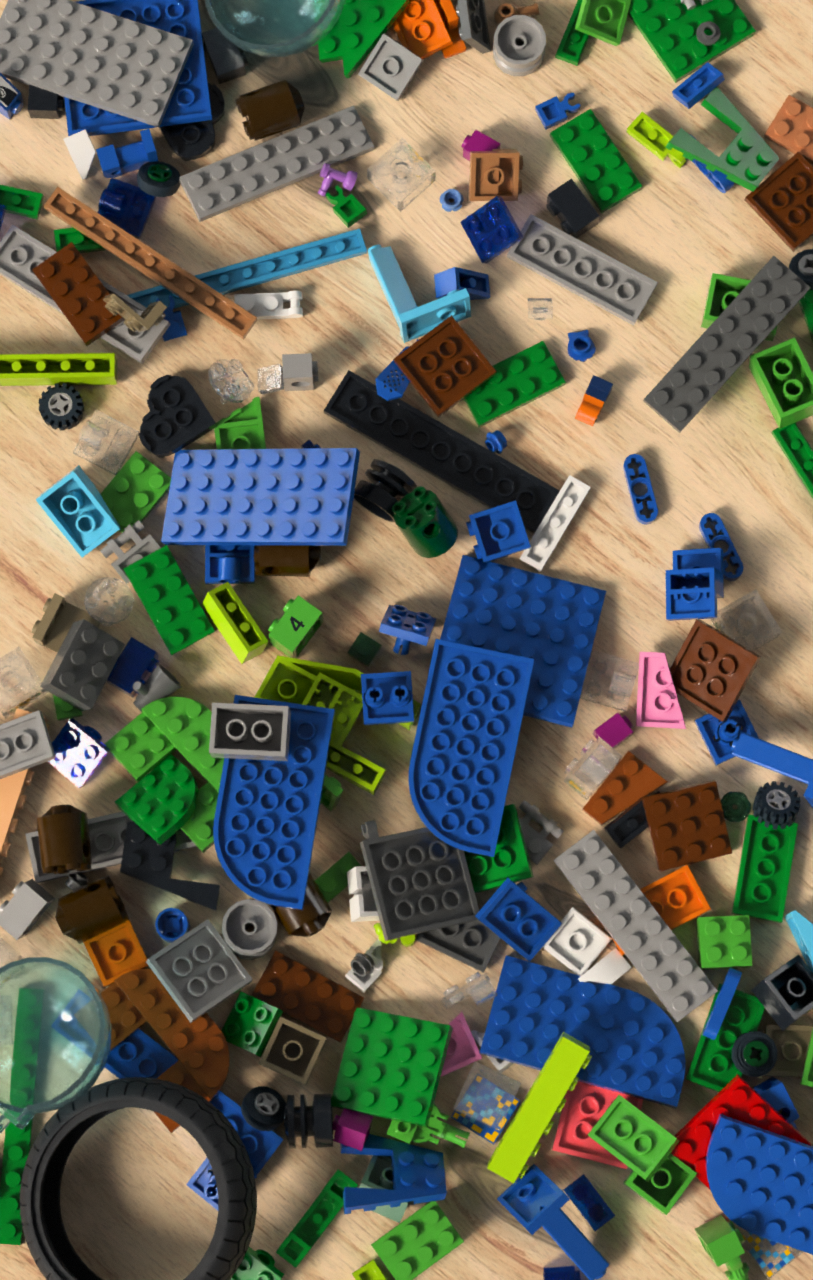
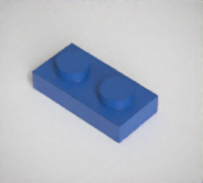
M707 62L672 91L673 97L690 109L725 80L724 75Z

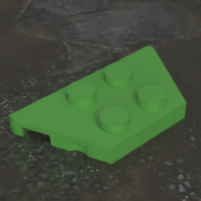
M255 397L252 399V402L241 409L238 408L229 417L223 418L216 423L218 426L214 428L217 449H266L260 397Z

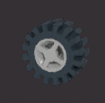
M59 383L54 384L55 387L51 388L49 386L47 387V392H42V399L39 398V411L48 426L51 425L53 429L59 428L64 430L66 427L71 429L72 425H77L79 418L82 419L83 400L80 393L73 386L68 387L65 383H63V386H60Z
M772 781L771 786L767 782L758 789L753 804V814L755 817H758L757 821L760 824L765 821V827L768 828L771 824L773 829L777 830L778 825H780L781 829H785L786 825L790 827L795 822L800 809L801 799L797 797L798 792L796 790L791 792L792 786L788 785L785 788V783L780 782V785H777L776 781Z

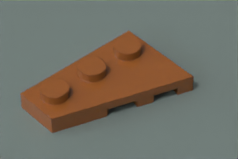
M628 751L583 807L582 811L600 825H603L632 806L641 797L648 796L668 781Z

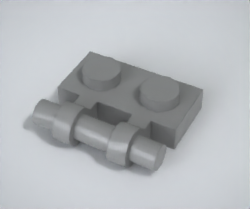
M139 520L132 526L129 524L125 527V531L114 540L111 538L106 542L108 545L100 550L105 558L109 557L112 553L116 554L118 559L112 562L111 565L126 584L130 580L123 569L161 548L150 534L143 539L139 537L138 533L145 528ZM132 539L135 545L124 553L120 547Z
M524 800L519 809L526 813V815L522 819L519 818L529 859L538 865L553 846L546 839L549 833L558 839L564 831L556 825V821L552 818L549 820L540 813V809L536 805L532 806ZM532 819L543 827L540 833L528 825Z

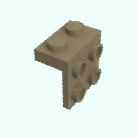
M115 294L106 295L103 299L106 303L105 308L113 315L119 314L125 319L123 323L133 332L136 330L139 332L149 330L150 327L157 326L166 316L163 312L167 306L161 301L150 303L139 316Z
M55 593L52 599H47L43 607L45 613L41 621L37 620L33 626V639L36 643L58 653L73 622L85 619L99 627L101 621L99 617L67 603L64 597Z

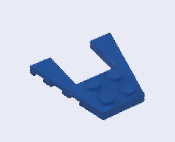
M369 1134L362 1151L340 1144V1150L343 1154L391 1156L394 1190L344 1187V1214H351V1210L363 1209L364 1212L372 1211L377 1206L390 1205V1208L398 1207L401 1203L410 1201L418 1204L445 1200L447 1191L442 1152Z

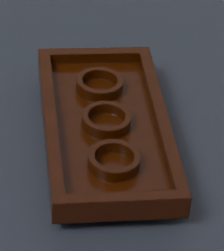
M72 242L32 269L86 346L125 320L119 314L115 316L105 308L106 303L103 299L106 295L110 294Z
M276 950L252 993L253 997L282 1010L283 1013L339 1043L342 1042L352 1023L357 1007L360 1008L364 997Z

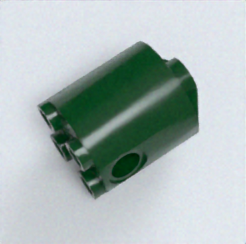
M422 486L417 487L392 507L396 525L414 551L421 557H438L446 553L454 545L458 537V528L437 495L432 491L426 490Z

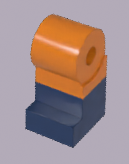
M593 375L575 419L594 426L612 391L613 383Z

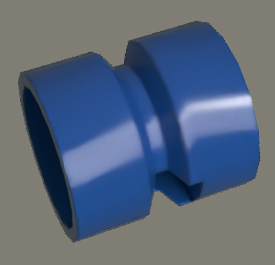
M176 908L164 909L159 913L155 922L157 933L168 943L174 942L189 932L191 927L186 915Z

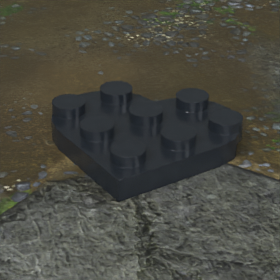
M208 83L212 120L159 127L170 148L184 161L204 157L215 146V130L213 125L225 114L223 94L215 84L211 85Z
M165 375L158 378L150 387L151 390L147 400L150 411L142 419L139 438L143 446L150 453L163 458L177 453L218 425L193 386L184 377Z

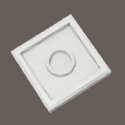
M572 907L562 919L561 926L542 948L574 974L582 976L612 938Z

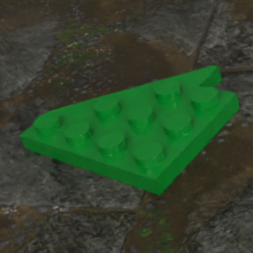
M314 0L319 60L321 63L343 60L344 75L346 78H350L376 46L383 33L385 34L407 7L410 0Z

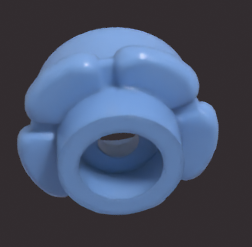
M448 189L441 194L440 203L445 211H458L462 207L463 196L457 190Z

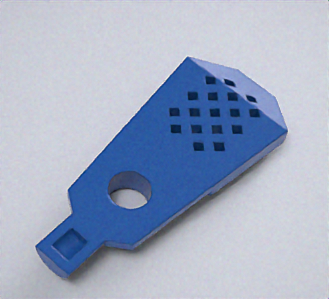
M406 346L399 354L409 348V346ZM394 360L375 379L377 395L386 401L402 398L410 382L394 363Z

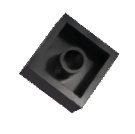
M799 954L764 978L752 989V992L782 1031L813 1009V973Z

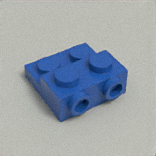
M516 500L469 515L470 521L466 522L470 537L474 535L476 537L478 545L473 547L478 560L483 559L484 563L491 562L531 548Z

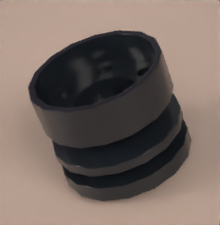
M374 459L371 463L372 469H367L365 472L372 483L364 480L360 481L355 488L354 499L376 516L389 522H395L392 511L393 505L398 502L397 499L401 500L405 495L413 492L417 485L396 466L379 459Z
M331 1093L314 1094L312 1106H307L304 1094L300 1095V1106H295L294 1095L287 1096V1103L284 1109V1128L289 1149H296V1137H301L302 1148H306L308 1136L314 1137L316 1148L333 1147Z

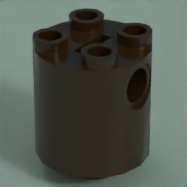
M286 80L239 95V98L235 99L239 113L246 119V121L242 122L246 135L249 136L250 140L254 139V141L300 126L305 109L299 90Z
M257 545V548H254L255 574L260 576L310 577L311 571L320 562L321 546Z
M72 805L52 806L42 817L37 818L43 874L69 873V870L86 871L92 869L87 813Z
M310 871L303 910L271 905L288 936L308 938L318 933L325 927L332 913V909Z
M109 875L58 898L56 921L63 935L76 940L79 944L129 920L125 906L120 896L117 895Z

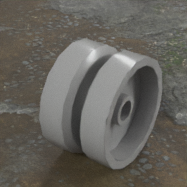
M513 15L504 19L497 26L494 33L493 58L496 65L504 73L511 76H526L534 73L541 66L546 48V34L542 25L534 18L526 15Z
M245 899L236 902L227 910L223 918V940L234 955L241 959L254 960L263 957L272 950L277 939L278 923L275 914L267 904L258 900ZM249 926L254 927L253 932H247L245 929H248Z

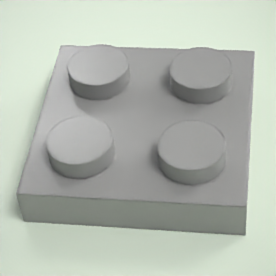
M383 33L358 75L396 101H399L424 62V59Z

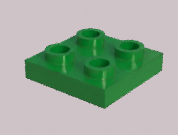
M240 992L221 1031L227 1042L261 1057L283 1011L246 993Z
M248 1247L243 1261L230 1280H281L285 1274L274 1266L275 1260L268 1252L262 1249L254 1251Z

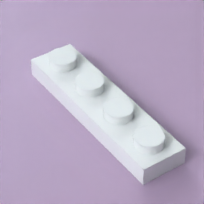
M569 475L530 540L531 548L524 550L521 555V561L540 572L542 571L590 491V486Z

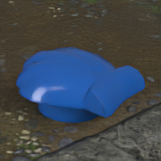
M588 330L567 333L569 338V356L581 362L590 359L595 353L596 348L589 337Z

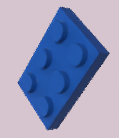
M509 878L502 883L475 915L479 921L529 962L562 924Z

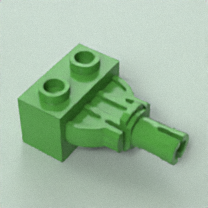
M434 1103L428 1127L392 1120L386 1134L408 1144L411 1141L415 1143L430 1141L438 1145L439 1139L432 1137L431 1134L464 1148L467 1141L457 1138L455 1135L468 1139L470 1132L463 1131L438 1120V1118L448 1121L449 1116L441 1113Z
M720 1215L695 1228L705 1252L716 1266L719 1267L725 1263L728 1269L725 1271V1275L729 1280H750L747 1274L750 1268L746 1262L742 1263L739 1257L745 1253L741 1245L745 1241L738 1228H735L731 1220L727 1222Z

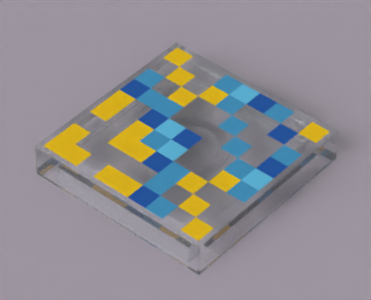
M746 1230L741 1233L745 1241L741 1245L767 1279L773 1277L803 1253L801 1250L757 1236Z

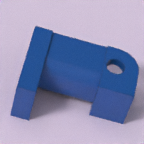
M149 129L140 131L142 141L114 148L112 144L96 149L105 178L119 177L122 174L139 170L147 162L158 161Z

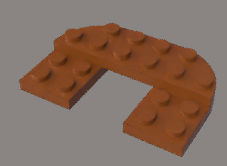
M138 969L123 974L75 1014L106 1054H109L148 1022L178 1059L175 1064L156 1079L166 1080L186 1087L209 1102L220 1092L225 1084L229 1072L230 1054L222 1031L208 1013L190 1023L151 969ZM154 1112L170 1133H173L181 1126L172 1119Z

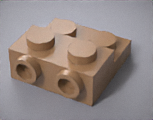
M517 149L470 151V201H518V194L522 193V180L519 179V170L523 169V156L520 155Z

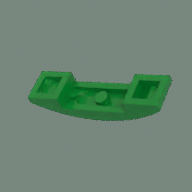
M338 1169L298 1224L277 1249L276 1253L296 1268L344 1206V1187L357 1188L358 1184Z

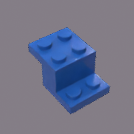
M723 549L674 550L673 570H666V619L674 621L717 618V598H724Z

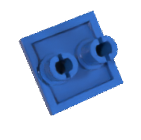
M411 671L361 674L364 725L414 722Z

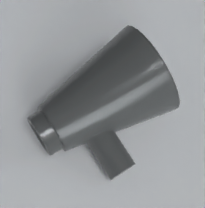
M157 664L145 684L139 681L133 684V689L139 693L133 704L142 712V708L147 704L170 696L180 689L182 685L166 668Z

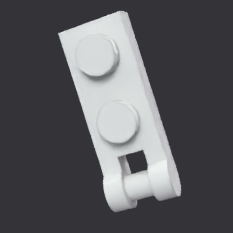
M301 291L234 294L235 303L256 316L257 319L303 317V309L300 307V301H302ZM283 302H290L291 308L284 309Z

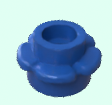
M498 430L493 433H487L485 444L488 450L497 454L502 453L503 449L507 447L504 435Z

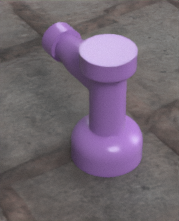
M324 163L320 172V177L324 179L318 194L326 197V193L334 179L342 182L343 187L351 191L357 179V172L348 171L343 173L331 168L330 164Z

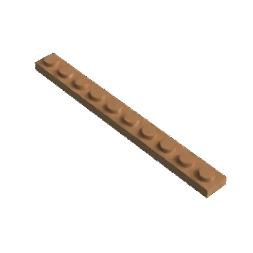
M57 187L45 203L44 208L243 340L257 322L256 316L61 188Z

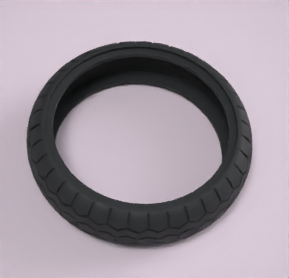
M131 1077L104 1082L83 1091L64 1104L48 1120L29 1152L20 1189V1215L24 1236L30 1253L46 1280H104L87 1267L75 1252L68 1239L60 1208L61 1179L68 1157L81 1136L101 1118L126 1107L151 1110L177 1122L201 1146L214 1172L218 1191V1217L215 1232L204 1257L197 1267L183 1280H230L244 1259L254 1231L257 1212L256 1182L249 1155L240 1136L228 1119L212 1103L196 1092L176 1083L156 1078Z

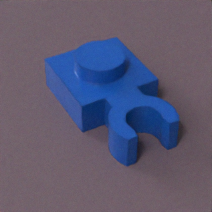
M574 93L567 94L561 102L556 96L535 106V111L545 130L566 121L568 117L566 115L567 112L576 113L580 110V104L571 106L568 103L575 98Z
M171 295L168 296L170 304L163 312L166 315L164 319L170 323L169 328L162 336L164 341L187 335L181 311L173 312L175 301Z

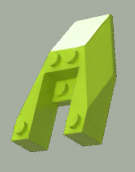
M277 655L254 698L335 709L326 768L374 795L386 774V769L343 747L346 738L363 709L361 674L364 673L354 668ZM413 700L415 721L421 710V703ZM414 722L397 724L410 730Z

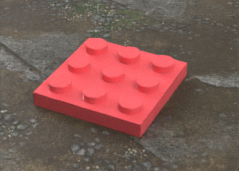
M578 1081L573 1091L568 1090L565 1094L564 1099H566V1103L561 1110L552 1150L627 1169L628 1166L595 1142L588 1134L618 1095H621L640 1111L643 1099Z

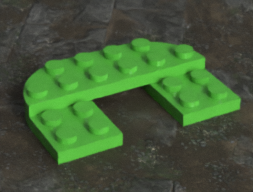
M161 698L143 707L141 714L104 745L137 782L176 749L201 774L207 783L198 790L195 800L196 808L189 820L181 827V830L204 853L214 844V817L224 758H212L209 754L212 712L203 704L190 698Z

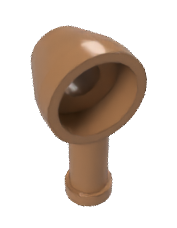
M503 3L495 10L494 20L499 25L504 19L513 15H539L538 4L533 3L530 6L515 8L509 3ZM509 10L510 13L505 15L502 11Z

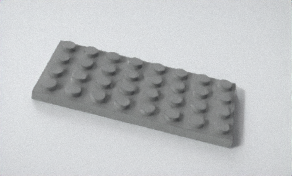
M8 0L0 18V73L8 79L26 85L30 84L60 96L159 128L194 43L192 39L70 0Z

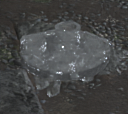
M219 359L211 365L208 380L218 395L222 397L220 400L222 404L228 401L229 403H241L250 396L254 390V384L242 369L240 361L237 359Z
M113 577L100 578L94 581L87 588L84 598V605L89 615L104 626H111L125 620L131 613L134 604L133 593L129 586L120 579Z

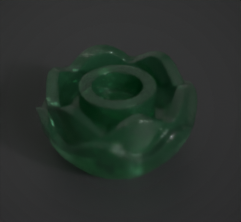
M731 791L726 793L721 799L724 818L730 822L745 820L751 811V803L742 792Z

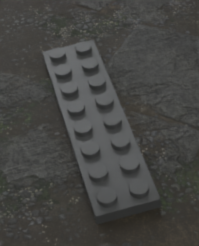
M773 256L643 401L676 431L681 433L805 296L811 287Z

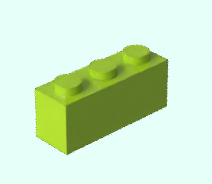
M229 582L209 591L202 602V606L241 664L262 654L269 641Z

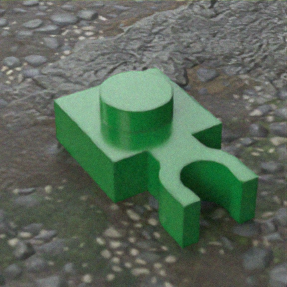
M337 185L335 188L339 195L333 197L327 192L326 199L335 205L333 212L349 228L367 215V210L352 193L345 197L343 190Z

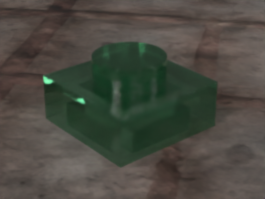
M360 632L347 654L369 667L382 645Z

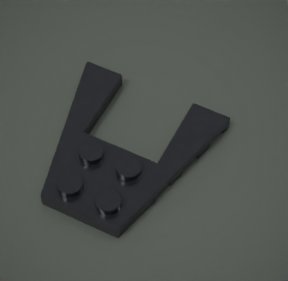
M134 821L127 822L120 873L217 911L220 885L171 879L178 831L160 845Z

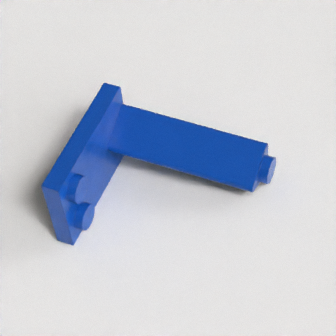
M743 732L740 738L736 737L731 746L732 755L808 784L803 796L813 808V759Z
M535 1164L526 1171L522 1179L518 1178L514 1184L497 1198L531 1235L542 1226L589 1280L599 1279L605 1275L606 1268L609 1266L608 1261L561 1209L570 1200L569 1197Z

